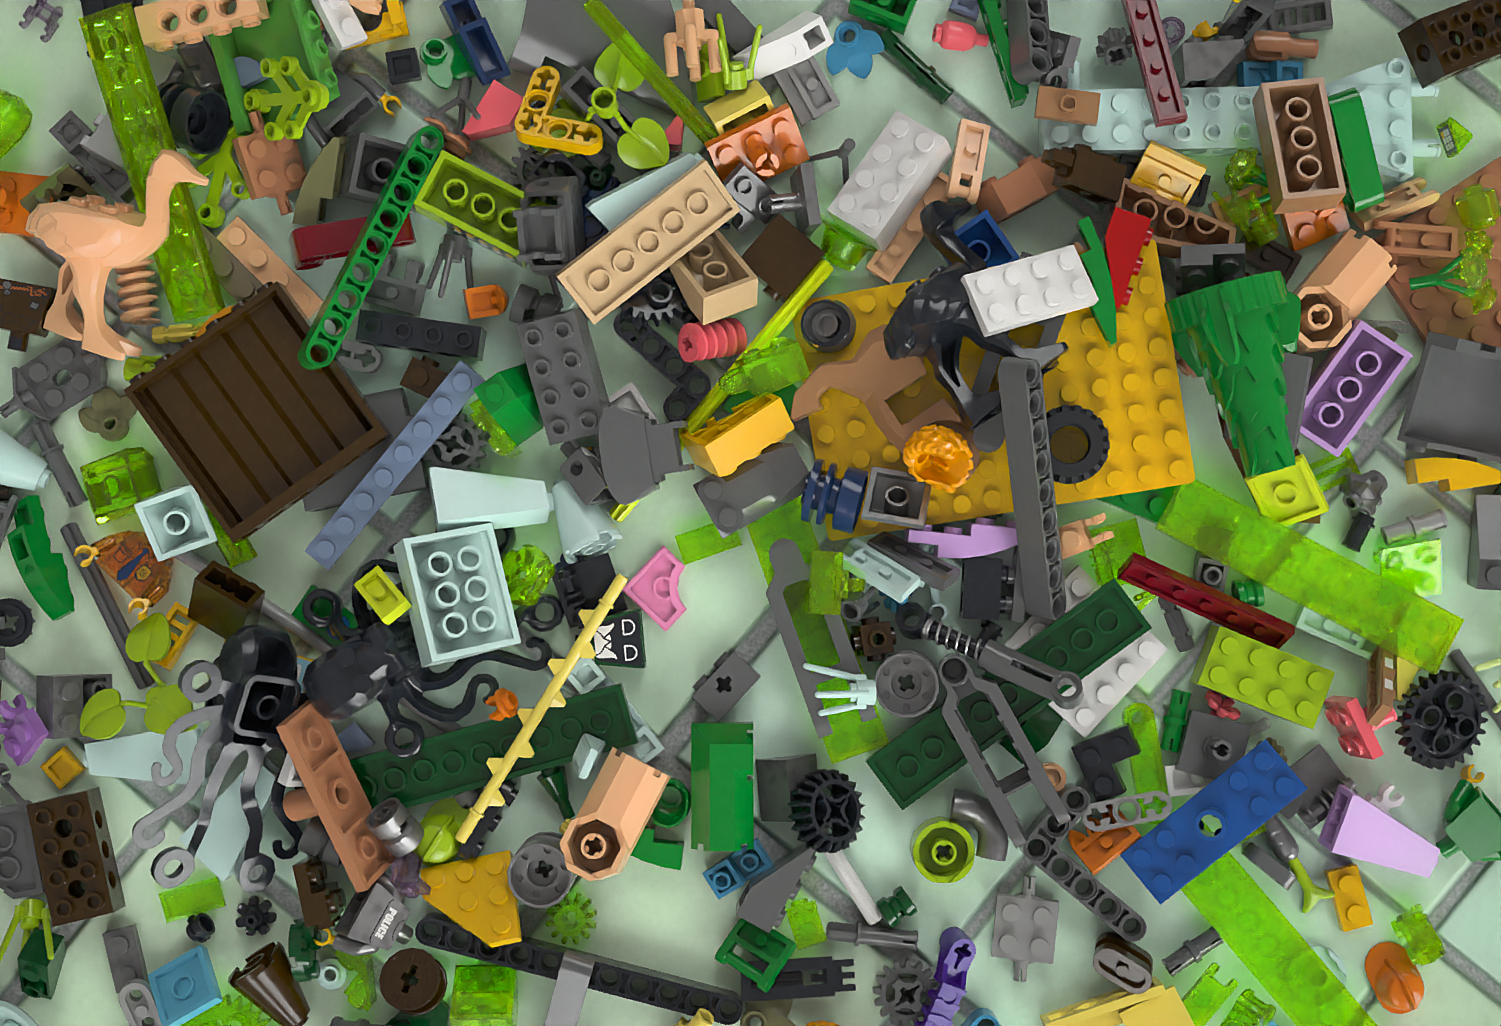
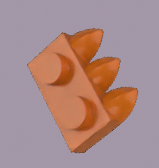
M1107 806L1110 812L1102 814L1103 819L1110 817L1111 824L1117 823L1112 813L1113 806ZM1118 810L1120 818L1123 820H1128L1124 816V814L1120 810ZM1089 817V821L1095 822L1096 826L1101 825L1099 820ZM1133 825L1101 832L1092 831L1085 826L1089 837L1079 831H1069V842L1073 851L1093 875H1096L1142 838Z

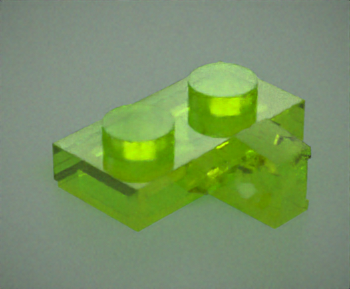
M816 550L810 552L807 614L840 615L841 598L847 599L848 591H865V579L849 578V570H843L844 552Z

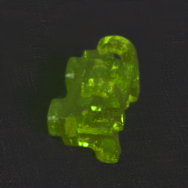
M1421 904L1412 906L1410 911L1397 916L1396 920L1391 921V926L1399 939L1405 937L1410 947L1406 948V951L1414 966L1433 963L1436 959L1446 954L1445 945L1433 928L1427 913H1424Z

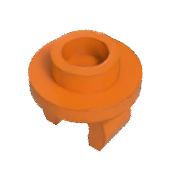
M505 688L496 690L494 696L488 697L489 699L485 701L489 706H497L496 711L488 715L489 719L501 721L505 717L511 718L515 716L518 712L519 703L516 695Z

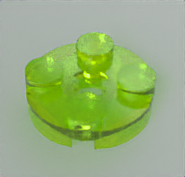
M525 544L521 545L524 548L517 552L514 549L509 551L502 562L511 603L513 605L525 604L526 606H533L538 602L539 596L545 591L550 579L554 576L555 566L544 551L534 545ZM522 572H525L526 575H525V577L522 579V578L520 577V574H521Z

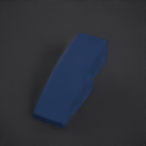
M443 1L439 6L440 11L461 52L482 86L492 83L493 80L497 81L511 75L486 17L482 18L475 1Z

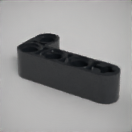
M620 312L615 317L613 324L616 334L676 386L664 402V414L671 422L685 421L711 391L709 377L693 362H685L681 358L679 351L648 324L646 327L643 326L641 318H638L633 324L635 330L641 334L636 344H634L633 341L637 339L636 336L629 330L623 333L621 325L623 321L630 323L632 315L628 313L621 318ZM648 339L657 340L660 344L658 351L653 354L644 352V342ZM673 358L679 359L683 363L681 371L676 374H671L666 370L667 362ZM701 378L705 381L706 388L702 393L695 394L689 390V383L693 379ZM681 401L686 405V411L682 416L674 417L669 413V407L673 402Z

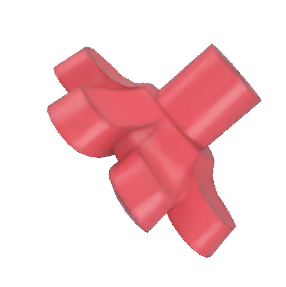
M1210 690L1206 692L1204 698L1208 700L1207 703L1212 709L1209 713L1210 715L1223 719L1227 717L1234 721L1240 717L1241 712L1237 708L1232 707L1235 702L1231 698L1226 697L1223 700L1222 696Z

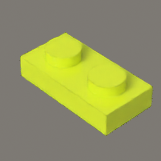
M378 565L353 584L385 624L390 625L412 607Z

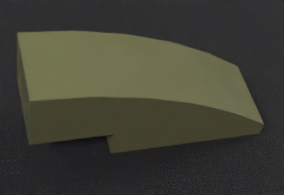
M333 137L310 167L297 198L293 224L312 226L325 223L327 199L340 198L338 194L344 169L348 137Z

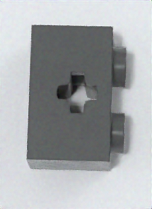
M725 651L713 664L717 669L712 675L708 677L703 674L692 686L696 690L692 697L718 722L761 677L735 651L730 655ZM729 676L732 679L730 681L732 689L728 691L724 688L720 692L717 689L719 685L717 678L725 679Z

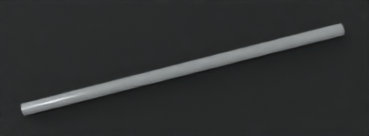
M193 550L174 556L198 573L210 563ZM264 597L261 614L322 654L335 647L297 618ZM401 698L398 702L444 733L463 727L457 722H441L420 713L405 698Z

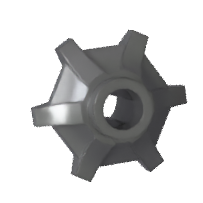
M1370 470L1363 474L1348 473L1346 475L1347 482L1339 485V490L1344 493V505L1350 510L1359 509L1372 516L1376 512V505L1382 504L1381 495L1388 487L1386 478L1376 470Z

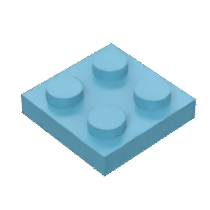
M201 944L148 974L162 1026H180L223 1001L207 947Z

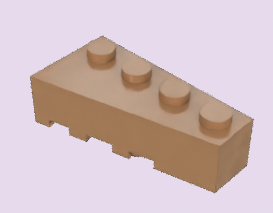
M1125 177L1119 202L1110 203L1105 234L1115 207L1152 218L1149 227L1154 229L1151 239L1156 242L1158 256L1173 259L1181 258V245L1234 244L1237 228L1202 212L1196 213L1183 207L1184 204L1176 200L1170 201L1155 194L1156 191L1147 187L1141 188L1130 183L1131 180Z

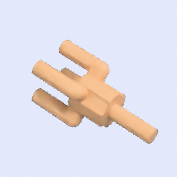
M682 0L683 9L675 12L676 32L666 33L663 38L666 76L674 77L679 75L676 46L683 48L686 54L689 80L697 82L702 80L699 50L705 44H708L710 72L718 73L722 71L717 43L719 32L716 29H705L703 9L695 8L694 0Z

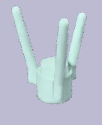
M803 664V668L855 681V683H849L848 691L816 692V698H849V701L853 702L819 710V716L854 709H866V705L876 704V681L867 680L866 674H852L819 665Z

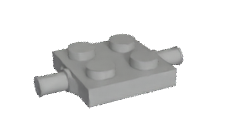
M1023 875L1022 893L1014 895L997 893L991 957L1007 958L1015 962L1013 980L1018 982L1020 969L1021 982L1027 981L1028 964L1034 962L1053 964L1059 901L1043 899L1034 895L1037 877L1032 875L1030 877V887H1028L1029 875Z

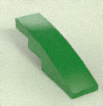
M1087 216L1077 222L1076 228L1088 250L1080 255V259L1099 299L1095 305L1088 308L1108 348H1110L1117 342L1116 307L1112 281L1102 245L1090 217Z

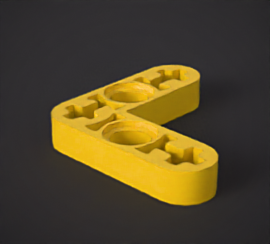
M552 66L537 68L532 74L514 125L518 140L529 145L583 155H593L601 151L603 136L601 129L597 125L551 116L561 89L560 75L558 70ZM547 79H550L547 81L545 85V90H543L542 83H545ZM534 101H544L546 103L544 107L534 109L530 106ZM530 119H533L534 127H530V129L528 130L531 124ZM555 130H564L567 132V134L561 138H555L551 136L552 132H554Z

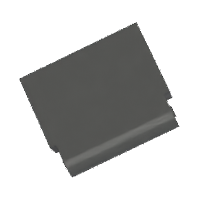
M403 387L364 395L392 435L304 497L303 503L306 512L340 507L412 420L414 415H410ZM423 458L420 459L391 496L430 489L427 465Z

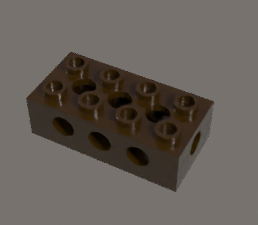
M1468 0L1420 18L1397 33L1422 89L1501 59V0ZM1478 27L1483 30V37L1479 34ZM1456 36L1460 38V46L1456 42Z
M96 787L26 805L53 927L114 913L125 907L126 904L100 788ZM67 821L71 823L72 831L68 829ZM74 851L79 856V862L74 857ZM81 881L85 884L86 892L81 888Z

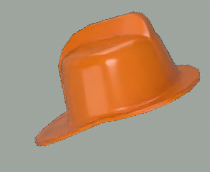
M1383 942L1375 945L1366 956L1365 971L1378 1001L1384 1009L1391 1013L1403 1014L1417 1009L1424 996L1425 988L1422 977L1411 955L1404 947L1397 943Z

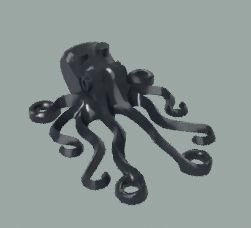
M514 527L501 528L506 536L505 541L498 546L501 562L509 555L515 544L516 533ZM397 543L388 547V553L394 554L393 546ZM373 559L359 567L353 584L377 565L383 572L399 574L398 565L396 562L386 559ZM399 582L395 586L405 597L402 582ZM353 584L352 607L358 623L356 628H349L342 621L343 602L337 593L324 588L315 589L303 601L302 612L306 621L317 628H331L342 642V644L334 647L307 665L302 685L311 704L323 718L343 720L373 702H380L390 722L384 737L386 748L392 755L402 759L413 757L421 751L424 746L425 733L417 721L401 714L398 708V702L401 698H405L420 713L441 722H457L472 711L480 684L486 683L490 687L489 693L482 699L484 704L489 699L488 697L494 696L495 691L499 689V683L495 677L489 674H477L472 677L468 683L462 703L454 708L437 705L425 698L423 693L451 686L460 680L471 667L482 661L491 660L530 671H538L545 668L550 658H552L551 647L544 639L530 637L526 640L525 644L528 648L537 647L541 650L542 656L540 660L533 661L520 655L497 649L458 659L446 671L436 673L430 670L429 666L423 668L421 666L409 614L404 618L398 617L390 625L385 624L373 609H368L367 601ZM538 594L515 609L514 615L517 627L525 621L534 630L546 632L553 630L561 624L564 610L556 596ZM320 599L328 600L332 604L331 614L327 617L315 615L313 605L316 601ZM547 603L553 607L554 616L552 620L544 622L536 617V608L539 604ZM402 728L411 730L414 735L412 745L407 748L398 746L395 741L396 734Z
M248 625L242 626L226 639L220 656L213 663L206 660H195L184 667L178 678V688L189 701L195 703L205 702V706L178 718L166 730L162 749L173 770L168 776L163 777L161 775L162 764L154 762L151 767V776L154 783L158 786L166 787L173 784L181 776L183 763L175 746L178 735L185 729L203 721L209 720L211 723L204 730L195 745L191 758L190 777L185 788L168 802L140 818L134 824L132 836L136 847L150 849L164 840L165 832L163 830L157 831L149 839H145L142 832L146 827L177 810L196 795L205 777L206 758L209 749L216 742H221L222 747L218 760L208 779L197 826L187 850L176 846L166 848L158 853L152 862L151 875L163 888H174L182 884L195 870L194 858L208 829L213 806L221 784L234 759L245 750L249 756L240 787V797L250 832L246 845L236 860L234 866L235 876L244 891L256 893L264 890L271 883L276 871L273 859L259 852L263 833V821L255 796V784L268 751L281 749L286 758L288 751L280 739L276 726L309 699L305 693H301V685L297 682V653L290 636L276 627ZM200 672H205L208 676V682L197 689H193L192 681L194 676ZM280 769L271 789V806L280 822L293 837L294 842L285 850L282 847L281 840H274L272 848L276 857L284 860L291 859L298 854V845L303 833L297 823L291 821L284 812L283 799L286 786L278 782ZM173 859L180 860V865L172 874L166 875L164 873V867L169 861ZM256 865H262L263 870L259 878L249 880V871Z

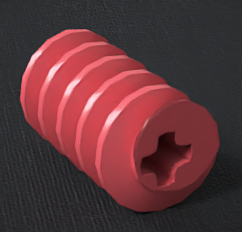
M731 317L719 319L706 325H702L700 321L683 325L678 334V351L681 358L688 363L695 360L702 361L704 359L711 360L724 356L740 355L746 349L747 334L741 322Z

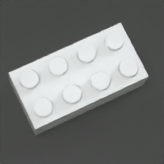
M896 111L827 209L835 224L884 252L953 154L947 139L901 112Z

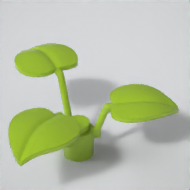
M624 35L611 43L602 52L595 64L594 76L604 87H599L592 93L591 102L593 106L588 108V113L583 122L589 123L594 114L603 119L616 118L626 132L619 138L617 143L620 159L627 166L634 169L644 170L662 167L668 163L670 149L668 139L661 126L649 118L642 117L637 119L630 128L621 117L620 112H618L619 104L615 94L617 89L624 92L633 91L642 84L646 76V66L643 57L633 44L631 38L628 35ZM564 108L552 110L551 116L579 121L578 117L570 110ZM555 130L554 132H552L551 136L555 138L564 137L567 134V132L564 130ZM531 145L543 155L551 149ZM559 150L567 158L577 155V153Z
M154 613L134 626L128 634L125 644L128 657L134 662L143 661L145 669L155 680L157 686L147 691L145 702L121 701L120 692L114 688H107L97 692L88 700L80 718V733L82 736L104 740L116 735L126 721V711L123 708L125 706L146 709L144 714L145 725L150 731L165 735L166 730L178 718L193 711V702L183 695L178 688V684L167 686V683L161 680L150 664V661L158 662L164 659L171 645L170 626L167 618L162 613ZM197 724L185 729L182 733L196 729L198 727Z

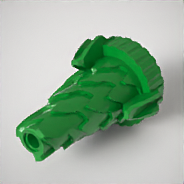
M1281 271L1266 272L1227 281L1182 295L1164 303L1173 345L1198 378L1204 377L1209 394L1214 395L1220 416L1227 423L1233 449L1239 448L1246 477L1257 476L1296 465L1294 449L1285 415H1288L1289 411L1285 399L1287 383L1281 363L1285 362L1284 352L1291 353L1297 351L1301 302L1297 295L1287 290L1285 278L1282 276Z

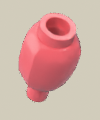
M945 20L942 24L936 23L934 25L932 41L938 42L944 49L967 51L975 45L987 47L989 35L977 33L976 29L970 24Z

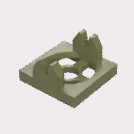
M67 162L21 199L20 203L31 214L38 204L49 203L50 196L53 198V202H57L63 196L84 197L86 194L102 196ZM63 184L79 186L72 192L61 191Z

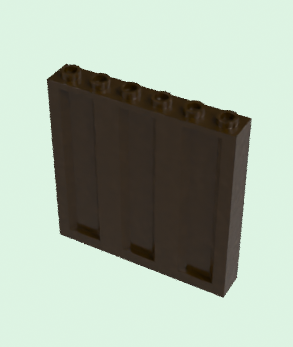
M270 281L262 285L256 291L258 295L249 301L245 299L238 302L231 308L233 313L224 319L220 317L210 322L205 327L206 332L199 337L192 336L180 344L182 349L173 355L166 354L154 363L156 366L147 374L141 372L129 381L131 385L123 390L233 543L243 542L392 435L336 357H334L329 365L317 370H308L301 366L297 354L312 323L287 288L278 281L275 283ZM312 347L310 356L315 362L319 363L322 358L321 352L316 347Z

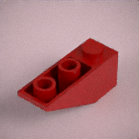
M1115 207L1103 240V245L1112 281L1115 307L1118 312L1121 304L1127 306L1133 292V288L1128 287L1131 276L1138 277L1144 258L1138 256L1142 245L1149 246L1154 229L1149 227L1152 218Z

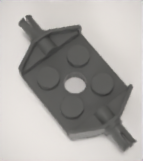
M69 338L63 340L20 368H12L14 396L13 399L0 406V414L7 418L17 410L22 409L31 412L43 420L51 421L107 385L108 373L105 363L107 357L82 349V341ZM62 370H67L70 380L67 385L61 387L56 381L57 374Z

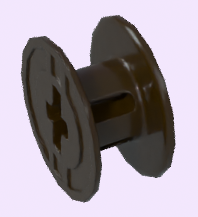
M417 948L399 950L389 957L382 967L379 978L380 991L386 1002L402 1013L414 1016L426 1014L437 1007L445 996L448 984L446 971L440 961L433 958L432 955L423 949ZM411 978L418 979L416 986L409 985Z

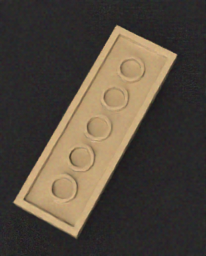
M702 159L559 270L555 276L595 325L736 215L741 209L708 162Z

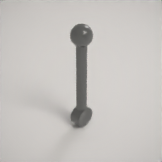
M8 782L1 783L19 803V811L27 812L26 805L32 804V802L24 800Z

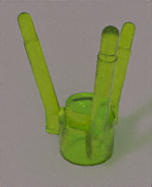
M1260 185L1262 196L1268 194V188ZM1217 191L1212 192L1214 199L1244 232L1248 242L1255 240L1257 246H1261L1280 236L1277 229L1279 224L1275 215H1273L1271 200L1264 202L1267 213L1265 215L1255 192H1249L1250 199L1258 216V219L1250 222L1252 227L1250 229Z

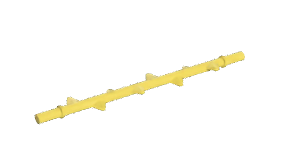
M617 573L603 598L598 600L600 603L595 610L581 609L578 613L585 627L565 659L550 658L548 661L554 677L534 709L520 708L517 714L523 727L504 758H488L486 763L493 775L475 805L470 807V813L455 835V839L459 842L466 843L480 818L485 816L484 812L488 806L504 805L505 800L499 791L501 784L518 757L533 758L535 752L529 739L549 707H564L567 702L560 689L579 658L594 659L596 656L590 641L610 608L613 609L615 600L628 581V578L622 574Z

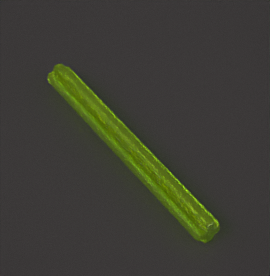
M587 0L583 5L586 13L704 145L705 142L717 137V132L601 0Z

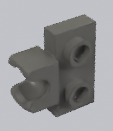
M739 162L722 184L741 209L732 219L731 224L739 233H744L755 221L756 217L766 225L776 214L769 213L768 208L771 205L767 204V196L771 194L777 195V193L742 162Z

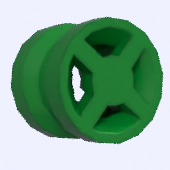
M1258 576L1250 577L1248 581L1244 582L1240 579L1232 580L1231 592L1233 598L1255 607L1264 606V589Z

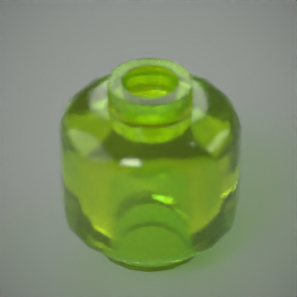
M1481 183L1463 188V195L1459 196L1455 201L1461 225L1471 228L1472 231H1479L1497 224L1496 219L1501 215V206L1496 190L1491 187L1483 188Z

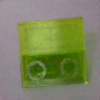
M497 964L455 966L449 1017L451 1026H517L518 977L516 969Z

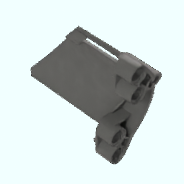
M670 0L526 1L521 34L508 66L532 77L533 72L541 67L545 56L577 71L584 66L594 76L595 64L602 52L615 40L628 35L643 57L646 66V76L637 89L630 92H621L674 117L680 114L684 117L685 122L696 116L682 47L676 46L679 75L674 77L666 76L663 38L666 33L676 32L675 15Z

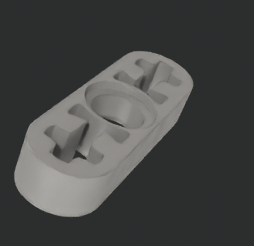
M1151 791L1092 803L1082 815V821L1092 831H1107L1163 820L1171 814L1173 804L1170 797L1164 792ZM1155 797H1159L1162 802L1166 801L1167 806L1162 808L1161 814H1157L1156 810L1150 809L1145 810L1147 817L1141 818L1142 809L1138 800L1144 799L1143 805L1153 804ZM1128 802L1135 806L1136 815L1133 819L1123 820L1120 818L1118 810L1123 803ZM1113 805L1112 813L1117 823L1111 824L1110 817L1101 819V825L1096 826L1095 822L1089 821V816L1093 815L1094 809H1097L1101 814L1109 813L1110 811L1107 806Z

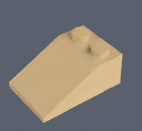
M718 229L669 266L688 307L702 325L757 306L758 277Z

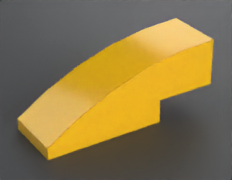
M1439 457L1404 461L1408 485L1438 480L1439 492L1501 483V471L1473 461Z

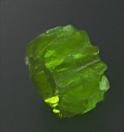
M568 892L563 898L564 902L561 900L554 904L556 908L548 907L546 910V914L553 918L548 919L545 925L546 927L556 926L551 936L555 938L559 933L563 934L562 944L567 943L569 936L572 937L575 945L579 944L580 935L588 939L591 934L587 928L595 929L597 926V922L590 919L597 915V909L587 910L592 900L588 898L583 903L580 902L581 892L576 893L574 900L571 899V895ZM569 912L576 913L575 919L577 920H575L574 924L568 923L567 916Z

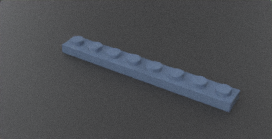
M460 360L304 551L327 570H330L475 394L473 389L482 384L486 379L464 361Z

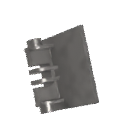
M1320 744L1290 766L1308 788L1303 792L1302 803L1296 814L1309 830L1327 817L1339 784L1358 793L1355 789L1357 786L1350 777H1345Z

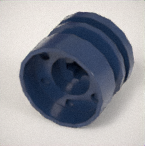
M816 459L812 470L807 475L802 492L801 520L810 522L814 510H817L816 524L822 525L827 514H833L832 529L853 534L861 511L869 472L848 466L843 478L840 479L837 478V463L832 462L827 475H824L825 460Z

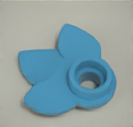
M847 20L842 22L835 30V42L827 50V67L831 75H836L847 67L855 76L866 79L872 70V55L884 51L881 37L875 31L864 30L856 21ZM853 31L855 33L854 39L850 42L846 41L847 33Z

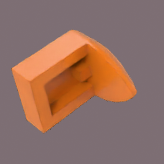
M498 284L463 289L468 320L500 315L507 309L509 296L504 288Z

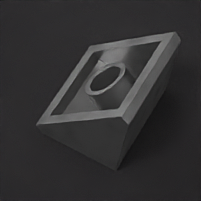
M872 466L861 519L923 529L926 523L932 485L927 484L925 481L917 482L915 476L905 471Z
M816 753L755 759L761 821L794 822V819L788 818L793 813V808L788 803L794 801V797L790 792L798 789L796 782L804 779V775L818 770Z

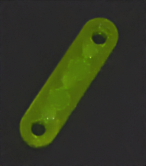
M1132 702L1122 712V723H1129L1142 750L1140 754L1129 758L1135 795L1151 791H1162L1169 796L1154 712L1147 704ZM1139 711L1142 718L1139 722L1135 723L1132 720V715ZM1155 797L1154 802L1158 805L1156 812L1161 814L1162 808L1167 806L1166 801L1162 802L1159 797ZM1144 799L1138 800L1142 809L1141 818L1147 817L1145 810H1148L1149 805H1143ZM1158 820V821H1153V822H1148V823L1157 825V824L1161 823L1163 820Z

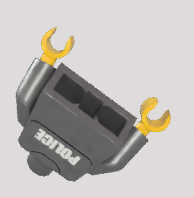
M383 873L368 890L358 893L355 891L334 929L339 934L335 936L329 928L323 929L328 933L327 941L320 942L313 939L315 944L319 946L331 944L333 949L352 956L375 954L379 948L389 950L395 941L402 945L407 944L411 940L414 931L413 928L404 924L410 911L403 905L405 898L398 882L386 873Z

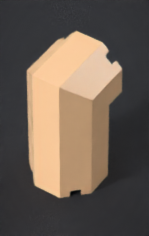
M1352 229L1344 232L1292 292L1300 298L1301 302L1297 354L1320 352L1335 347L1352 328V322L1398 269L1395 264L1389 266L1388 263L1392 260L1391 255L1372 238L1363 235L1361 239L1353 237L1356 231Z
M612 747L576 818L569 823L559 843L565 857L564 861L567 870L588 881H599L621 873L670 776Z

